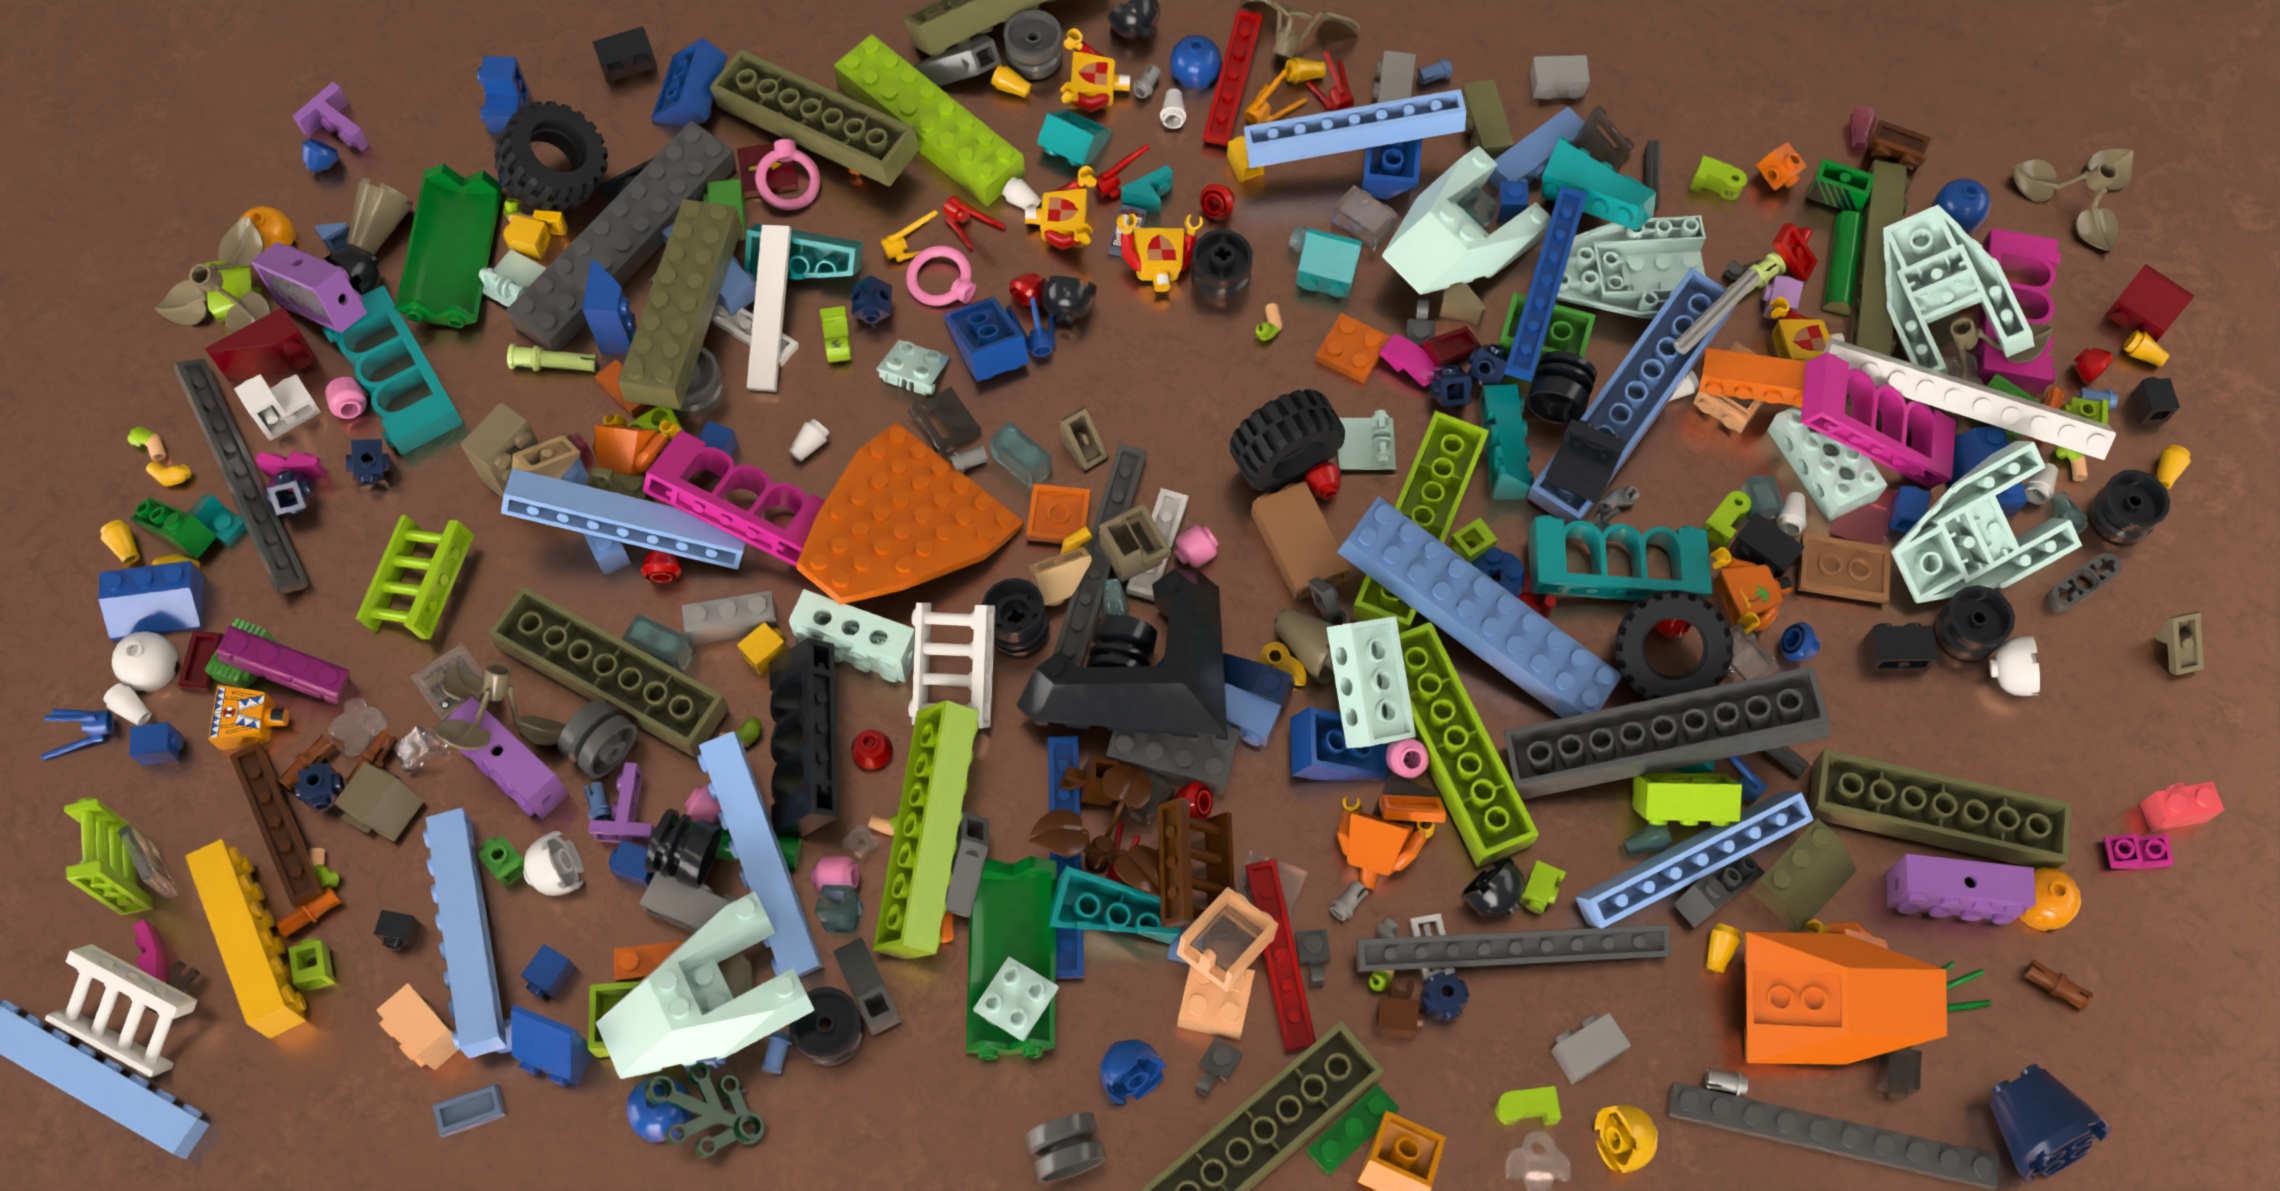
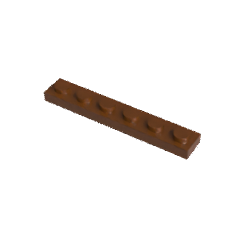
M256 742L229 755L291 905L296 909L325 894L263 746Z

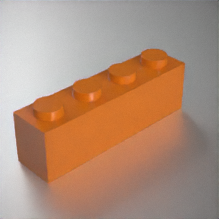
M1706 348L1701 367L1698 392L1710 395L1732 396L1742 400H1760L1770 404L1795 405L1802 408L1806 361Z

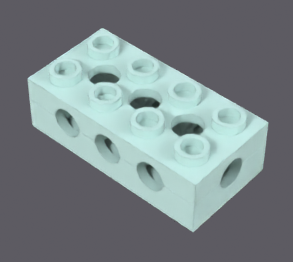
M1793 406L1776 414L1767 431L1828 522L1878 500L1887 487V483L1869 457L1800 422L1802 408Z
M803 589L789 618L796 644L807 638L834 643L835 662L843 660L852 663L860 671L869 672L871 670L879 673L882 678L888 681L896 682L899 680L906 683L914 666V628L847 604L839 605L833 599Z
M1396 616L1326 627L1346 748L1374 746L1416 737Z

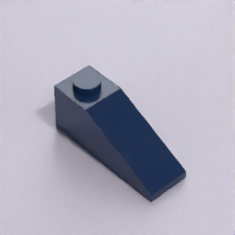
M1223 653L1225 683L1281 705V709H1285L1296 683L1292 674L1263 663Z

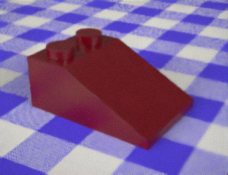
M284 306L205 348L228 381L250 379L259 374L262 377L292 374L318 360Z

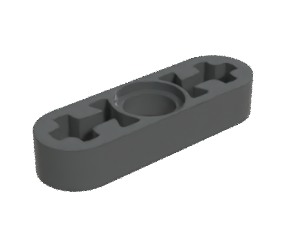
M2111 553L2099 554L2056 584L2047 594L2048 605L2057 612L2069 611L2113 580L2121 571L2120 560ZM2101 566H2109L2110 569L2103 571L2100 575L2096 573ZM2077 577H2086L2091 583V588L2081 587L2077 582ZM2070 589L2072 594L2067 599L2061 601L2058 596L2063 595Z

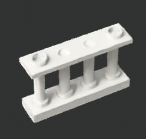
M916 603V608L912 613V624L915 627L913 699L910 700L908 707L909 716L912 717V725L915 723L918 710L935 705V703H928V685L968 687L969 690H972L971 702L963 706L978 710V728L991 727L995 605H975V611H972L971 614L931 612L932 603ZM931 624L971 626V629H974V639L970 644L930 643ZM930 655L969 656L973 660L972 672L969 675L929 673Z
M93 944L69 951L66 963L77 968L80 973L68 1007L47 1014L45 1020L57 1026L59 1031L71 1034L133 1067L140 1075L153 1077L172 1069L174 1063L160 1056L172 1020L193 1012L197 1000ZM93 977L102 981L106 986L94 1020L80 1013ZM119 991L130 996L133 1001L121 1034L107 1027ZM146 1005L156 1010L158 1015H160L148 1048L133 1041Z

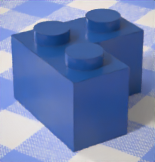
M484 56L482 67H479L477 72L478 82L483 85L486 98L485 106H481V120L486 123L489 133H501L512 115L517 113L519 108L527 105L529 88L516 57Z

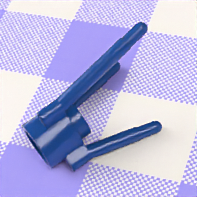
M1031 297L1030 302L1035 328L1030 331V335L1027 337L1011 306H1006L1009 316L1024 334L1027 352L1031 351L1033 356L1050 354L1053 351V347L1056 346L1054 339L1055 316L1049 314L1047 332L1045 328L1041 327L1036 299Z
M53 709L51 711L53 715L44 716L45 721H81L83 733H89L90 737L41 755V758L45 760L94 742H104V735L112 734L114 729L111 711Z
M1739 756L1729 757L1728 759L1743 774L1742 778L1738 781L1742 784L1741 804L1746 799L1753 804L1767 789L1768 785L1757 777Z

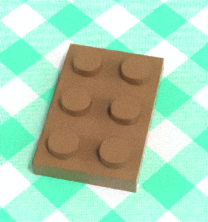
M1806 533L1802 534L1800 543L1805 548L1799 555L1797 590L1882 604L1888 602L1890 594L1891 547Z

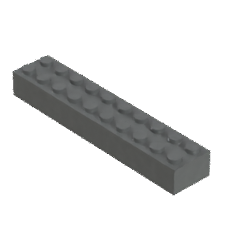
M690 121L506 309L512 326L546 351L560 352L588 323L582 309L590 261L596 260L622 287L665 243L662 230L675 222L682 199L704 202L703 194L708 193L707 182L724 181L736 168L733 149L693 121Z
M1814 666L1505 730L1504 736L1515 788L1521 800L1827 738L1830 737V720Z

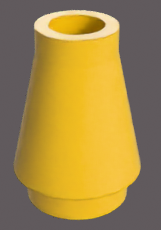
M1293 57L1292 60L1286 61L1285 70H1287V74L1285 76L1288 82L1292 81L1294 84L1316 78H1324L1326 65L1325 62Z
M999 65L991 79V84L996 86V90L1015 94L1023 98L1027 97L1032 87L1031 83L1027 82L1008 65L1005 67Z
M2138 330L2134 331L2123 345V349L2127 351L2128 356L2151 363L2158 368L2167 361L2170 355L2146 332L2141 333Z
M2168 445L2161 452L2156 478L2166 489L2172 487L2176 479L2191 462L2189 458L2190 452L2182 446Z
M114 520L101 528V540L120 558L124 565L132 564L140 558L128 524H125L122 520Z
M1716 924L1715 929L1711 930L1708 960L1706 963L1707 968L1724 973L1726 966L1742 942L1739 939L1741 931L1725 924Z

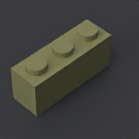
M1495 80L1464 83L1461 92L1466 108L1465 131L1470 133L1471 150L1479 146L1495 160L1515 145Z

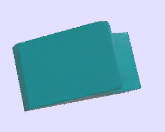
M1169 165L1121 187V204L1147 209L1148 213L1161 214V199L1159 196L1166 194L1173 188V171Z
M204 494L187 512L197 518L217 536L216 539L228 547L246 530L243 519L224 507L214 495Z

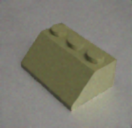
M1817 818L1749 892L1792 931L1800 932L1807 922L1822 909L1857 869L1843 840Z

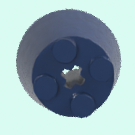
M2037 1064L2026 1067L2020 1072L2021 1077L2010 1083L2008 1080L1997 1084L1991 1090L1995 1096L1990 1101L1991 1109L2016 1169L2027 1183L2035 1180L2034 1175L2041 1173L2045 1178H2048L2073 1165L2089 1154L2087 1151L2094 1145L2093 1141L2096 1138L2101 1142L2112 1131L2111 1126L2100 1113L2046 1069H2040Z

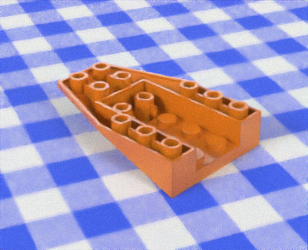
M1744 930V963L1746 964V1027H1744L1745 1061L1747 1063L1849 1064L1947 1036L1945 969L1844 933Z

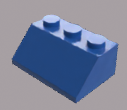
M703 38L674 54L651 120L685 127L690 121L697 125L701 122L705 123L711 115L712 110L710 107L714 100L709 86L724 70L728 55Z
M1422 139L1365 148L1361 196L1389 199L1417 187L1419 183Z
M591 260L582 310L600 353L627 355L637 328L635 314L630 311L629 298H625L622 287L596 260Z
M1995 425L1975 427L1955 436L1952 480L1947 482L1949 489L1955 482L1991 454L2009 445L2004 428ZM2022 481L1995 495L2005 517L2015 516L2028 501Z
M192 561L100 572L98 600L109 638L112 641L121 640L134 632L150 631L157 634H168L203 629L204 575Z

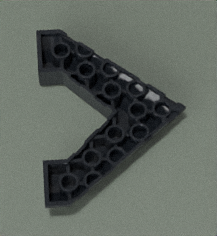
M1174 568L1152 584L1156 608L1169 618L1164 666L1077 667L1058 651L1035 668L1017 703L1018 708L1036 725L1048 726L1049 722L1065 723L1066 727L1090 729V725L1105 726L1109 731L1146 734L1170 733L1171 736L1196 738L1198 734L1215 735L1216 739L1228 740L1219 587L1201 572Z

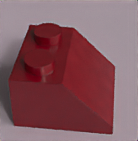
M2145 264L2105 315L2132 333L2136 330L2141 333L2146 332L2157 342L2195 295Z

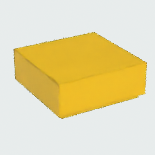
M534 210L533 219L545 222L550 235L567 234L568 226L562 212Z

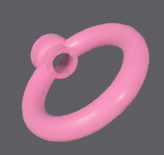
M791 139L775 141L774 150L761 159L755 172V182L760 195L770 205L782 210H797L807 206L815 199L820 189L821 178L815 162L807 154L796 150V142ZM795 160L801 163L808 171L810 177L809 187L799 198H780L767 185V171L776 161L790 162Z
M938 245L926 248L918 253L908 266L906 273L908 289L918 301L924 304L942 306L952 303L957 299L963 303H968L975 294L976 284L971 282L970 263L964 254L953 247ZM943 256L951 258L960 268V278L954 281L951 291L940 295H933L923 291L917 281L920 267L927 260L934 257Z

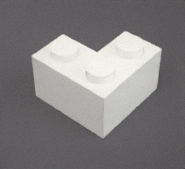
M261 374L247 379L241 385L234 388L247 411L269 441L321 413L297 374L283 379L272 388L268 386Z

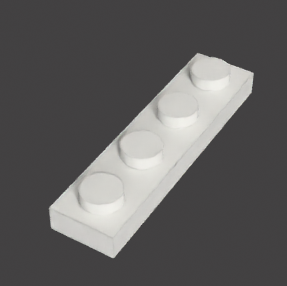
M1161 488L1152 518L1172 551L1189 496ZM1169 557L1163 560V564L1131 578L1127 585L1126 593L1155 601L1152 584L1163 577Z

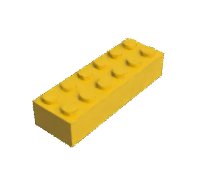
M223 839L185 855L246 1024L270 1039L306 1022L307 1020L303 1013V1010L307 1009L305 1000L300 992L295 991L292 984L291 966L289 964L285 965L282 957L286 953L284 945L278 936H274L271 927L275 926L273 916L268 909L264 910L261 900L265 899V895L259 883H254L251 873L255 872L250 858L247 855L242 856L236 846L231 847Z

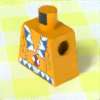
M217 685L208 740L219 750L246 747L256 742L260 744L267 743L271 737L272 726H287L289 722L288 709L275 708V702L265 692Z

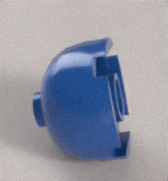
M1189 35L1181 39L1174 46L1170 57L1169 67L1173 79L1175 77L1179 80V84L1185 88L1195 90L1209 87V83L1219 79L1222 68L1219 48L1211 39L1202 35Z
M1960 178L1947 183L1937 193L1932 207L1939 205L1962 227L1964 232L1970 234L1977 231L1988 218L1991 201L1989 192L1982 184L1969 178Z
M1138 1039L1117 1041L1109 1047L1100 1064V1081L1107 1095L1114 1103L1124 1104L1127 1103L1125 1098L1135 1094V1098L1138 1100L1154 1090L1164 1077L1161 1070L1162 1068L1166 1069V1064L1157 1051L1145 1041Z
M659 1075L645 1078L635 1085L628 1096L626 1105L628 1122L635 1133L648 1142L655 1143L666 1141L665 1132L669 1127L674 1124H685L691 1121L693 1116L692 1112L668 1102L656 1105L647 1099L645 1087L650 1080ZM667 1076L673 1081L675 1090L692 1096L683 1083ZM654 1086L653 1093L657 1097H661V1088ZM673 1129L672 1137L676 1139L681 1134L678 1130Z

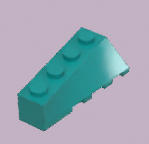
M1564 136L1559 138L1543 172L1542 198L1556 202L1561 186L1588 193L1582 212L1636 231L1653 217L1656 198L1654 190L1627 174L1624 176L1618 174L1612 165L1605 161L1603 163L1598 162L1590 157L1589 151L1582 147L1579 150L1569 144L1570 140Z
M758 223L747 229L744 272H750L756 282L763 225ZM792 230L787 279L802 280L814 277L853 276L861 269L864 242Z
M1517 384L1484 385L1479 401L1482 426L1484 429L1489 430L1485 451L1491 500L1526 499L1529 489L1534 484L1533 471L1528 469L1531 451L1530 446L1525 445L1524 437L1527 436V422L1522 420L1521 412L1524 410L1523 395H1519Z
M1069 866L1065 867L1058 878L1050 906L1048 926L1136 933L1170 944L1179 935L1181 926L1172 929L1161 927L1160 896L1151 895L1136 888Z

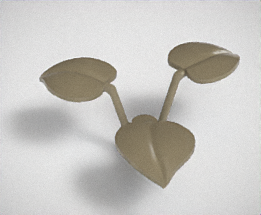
M1273 0L1241 1V4H1268L1278 12L1276 41L1272 52L1292 59L1296 45L1301 46L1302 40L1319 19L1339 22L1352 29L1357 36L1360 34L1359 24L1344 15L1318 11L1313 18L1312 15L1299 8L1289 7L1284 3ZM1284 13L1286 16H1289L1287 27L1282 29V14ZM1295 16L1311 21L1299 38H1297L1298 32L1291 29Z
M2115 148L2098 151L2088 160L2087 168L2089 171H2085L2083 174L2061 183H2055L2057 173L2052 165L2038 159L2015 164L2013 167V177L2017 187L2026 197L2040 202L2050 200L2053 196V189H2060L2086 179L2088 188L2094 191L2097 190L2098 194L2091 205V210H2084L2077 216L2076 230L2079 236L2088 244L2105 251H2110L2115 247L2118 240V220L2110 209H2097V206L2107 189L2120 190L2130 182L2134 150Z
M245 216L229 229L220 242L218 248L219 258L223 262L230 264L216 265L212 263L210 267L205 264H196L189 272L190 280H184L176 284L155 307L156 311L164 318L183 326L196 325L208 313L207 305L204 302L207 301L206 291H217L236 304L228 310L226 315V325L231 333L272 313L268 301L256 292L250 291L245 293L239 301L235 296L222 288L223 277L218 272V270L234 269L237 264L244 268L251 267L253 265L251 260L264 251L263 238L252 219Z
M1958 312L1927 324L1939 351L1945 349L1951 341L1955 342V345L1959 348L1962 376L1951 374V376L1983 385L1982 379L1979 377H1967L1966 350L1972 349L1977 344L1979 337L1998 351L2002 350L2000 344H1997L1985 335L1981 328L1976 330L1973 321L1962 317ZM2028 323L2033 334L2035 346L2009 356L2006 359L2018 364L2036 359L2045 349L2052 335V328L2042 324ZM1941 409L1946 415H1959L1957 413Z
M455 663L444 677L442 689L447 696L460 701H467L471 696L474 699H482L476 719L472 725L462 720H446L437 726V738L457 749L473 751L482 749L489 744L491 733L478 727L488 700L500 701L507 694L514 725L517 728H521L519 734L525 740L540 745L557 744L566 724L537 716H523L519 719L514 697L515 686L509 685L511 669L506 665L496 663L487 665L485 676L482 678L463 670Z

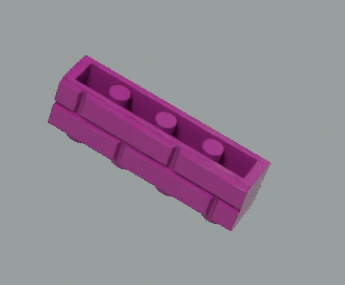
M229 625L216 651L219 662L259 677L265 676L270 681L319 699L324 698L325 701L338 705L350 680V672L346 668Z

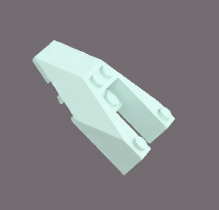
M1479 146L1462 156L1416 198L1382 254V257L1420 295L1449 288L1454 283L1462 282L1465 284L1473 282L1478 277H1492L1539 243L1546 235L1551 216L1537 202L1490 235L1458 204L1461 200L1482 187L1497 166V163Z
M1939 205L1883 228L1887 310L1910 363L1948 374L1946 365L1927 324L1977 303H1981L2006 358L2035 346L2032 331L1999 262L1982 249V246L1975 239H1972L1964 232L1962 227Z
M2015 441L1983 460L1955 482L1891 550L1915 603L1950 598L1968 586L1981 585L1992 589L2008 587L2082 546L2071 520L2051 518L2015 538L1995 495L2046 468L2033 441Z
M755 891L721 909L596 1022L620 1079L662 1071L661 1068L678 1064L683 1066L696 1064L697 1060L717 1057L718 1059L725 1058L814 1011L794 968L736 998L732 996L717 963L776 933Z

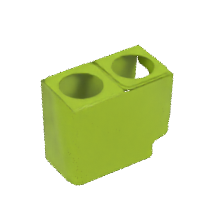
M222 260L205 263L209 267L212 263L216 265L230 264ZM237 264L234 269L218 270L223 277L222 288L235 296L239 301L245 293L250 291L261 295L260 287L252 288L250 267L244 268ZM207 291L209 311L219 323L226 322L228 310L236 304L217 291Z

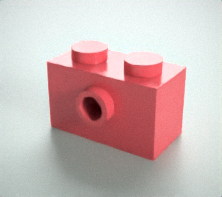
M2213 781L2185 786L2183 782L2166 787V790L2154 792L2139 804L2150 832L2208 822L2225 810Z

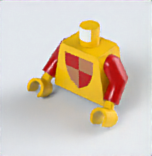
M1072 28L1067 32L1068 38L1064 41V46L1069 50L1076 48V52H1073L1071 82H1066L1060 89L1064 93L1061 97L1063 103H1070V109H1083L1092 113L1113 104L1114 90L1130 91V75L1115 74V60L1113 58L1104 56L1082 41V34L1078 29Z
M1083 166L1078 172V177L1051 192H1045L1042 197V208H1026L1025 224L1040 225L1041 239L1060 250H1066L1071 247L1084 248V245H1088L1091 241L1088 234H1092L1093 230L1086 223L1087 189L1084 188L1085 185L1088 187L1096 185V179L1092 176L1095 174V171L1090 166Z
M1129 214V225L1124 223V215H1119L1117 225L1123 229V233L1120 234L1122 258L1132 270L1136 271L1140 280L1153 281L1155 291H1168L1170 289V281L1176 280L1179 273L1186 270L1192 260L1193 247L1197 242L1195 232L1203 224L1201 216H1198V223L1193 227L1189 223L1191 214L1187 215L1184 224L1188 230L1187 233H1184V228H1133L1137 223L1135 214Z
M1778 297L1769 303L1775 309L1771 311V317L1780 319L1771 333L1779 358L1808 362L1822 355L1829 337L1845 342L1842 333L1829 334L1824 321L1812 319L1792 311L1785 298Z

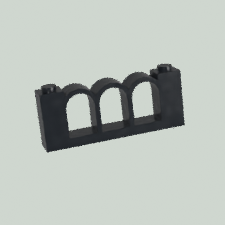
M812 638L803 640L769 662L770 691H773L770 701V712L773 720L777 723L773 730L770 746L771 755L774 761L777 762L771 781L772 797L776 802L771 805V823L776 835L801 838L838 818L834 643ZM803 737V746L800 747L801 740ZM804 776V787L801 788V783Z

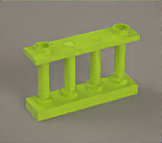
M401 514L355 619L372 632H378L383 620L403 622L404 626L419 638L430 640L474 538V534L457 520H449L443 533L422 531V528L407 515ZM417 542L438 544L432 559L411 556ZM405 568L427 570L422 584L400 582ZM393 595L416 596L410 611L388 609Z
M82 798L75 804L65 805L64 812L81 824L82 861L78 865L66 867L67 880L121 916L153 909V897L140 889L136 884L135 847L142 846V842H145V845L150 844V839L98 799Z

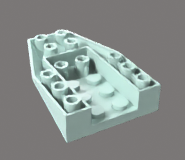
M1701 215L1650 218L1637 231L1612 222L1575 235L1556 300L1638 318L1654 319L1691 267L1705 275L1701 249L1706 237Z

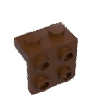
M1879 119L1866 152L1871 153L1870 157L1878 161L1886 162L1888 159L1897 164L1906 165L1907 171L1917 170L1926 161L1928 155L1925 152L1931 137Z

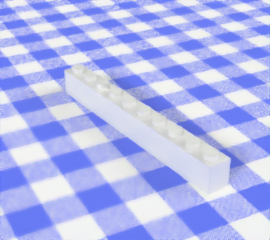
M1830 337L1822 353L1829 352L1848 362L1849 370L1855 368L1863 370L1873 380L1876 388L1882 385L1893 386L1903 397L2105 460L2116 436V432L2107 424Z

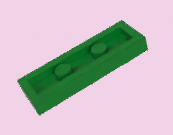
M1376 1084L1320 1136L1306 1152L1329 1176L1377 1131L1385 1110L1395 1114L1400 1107Z

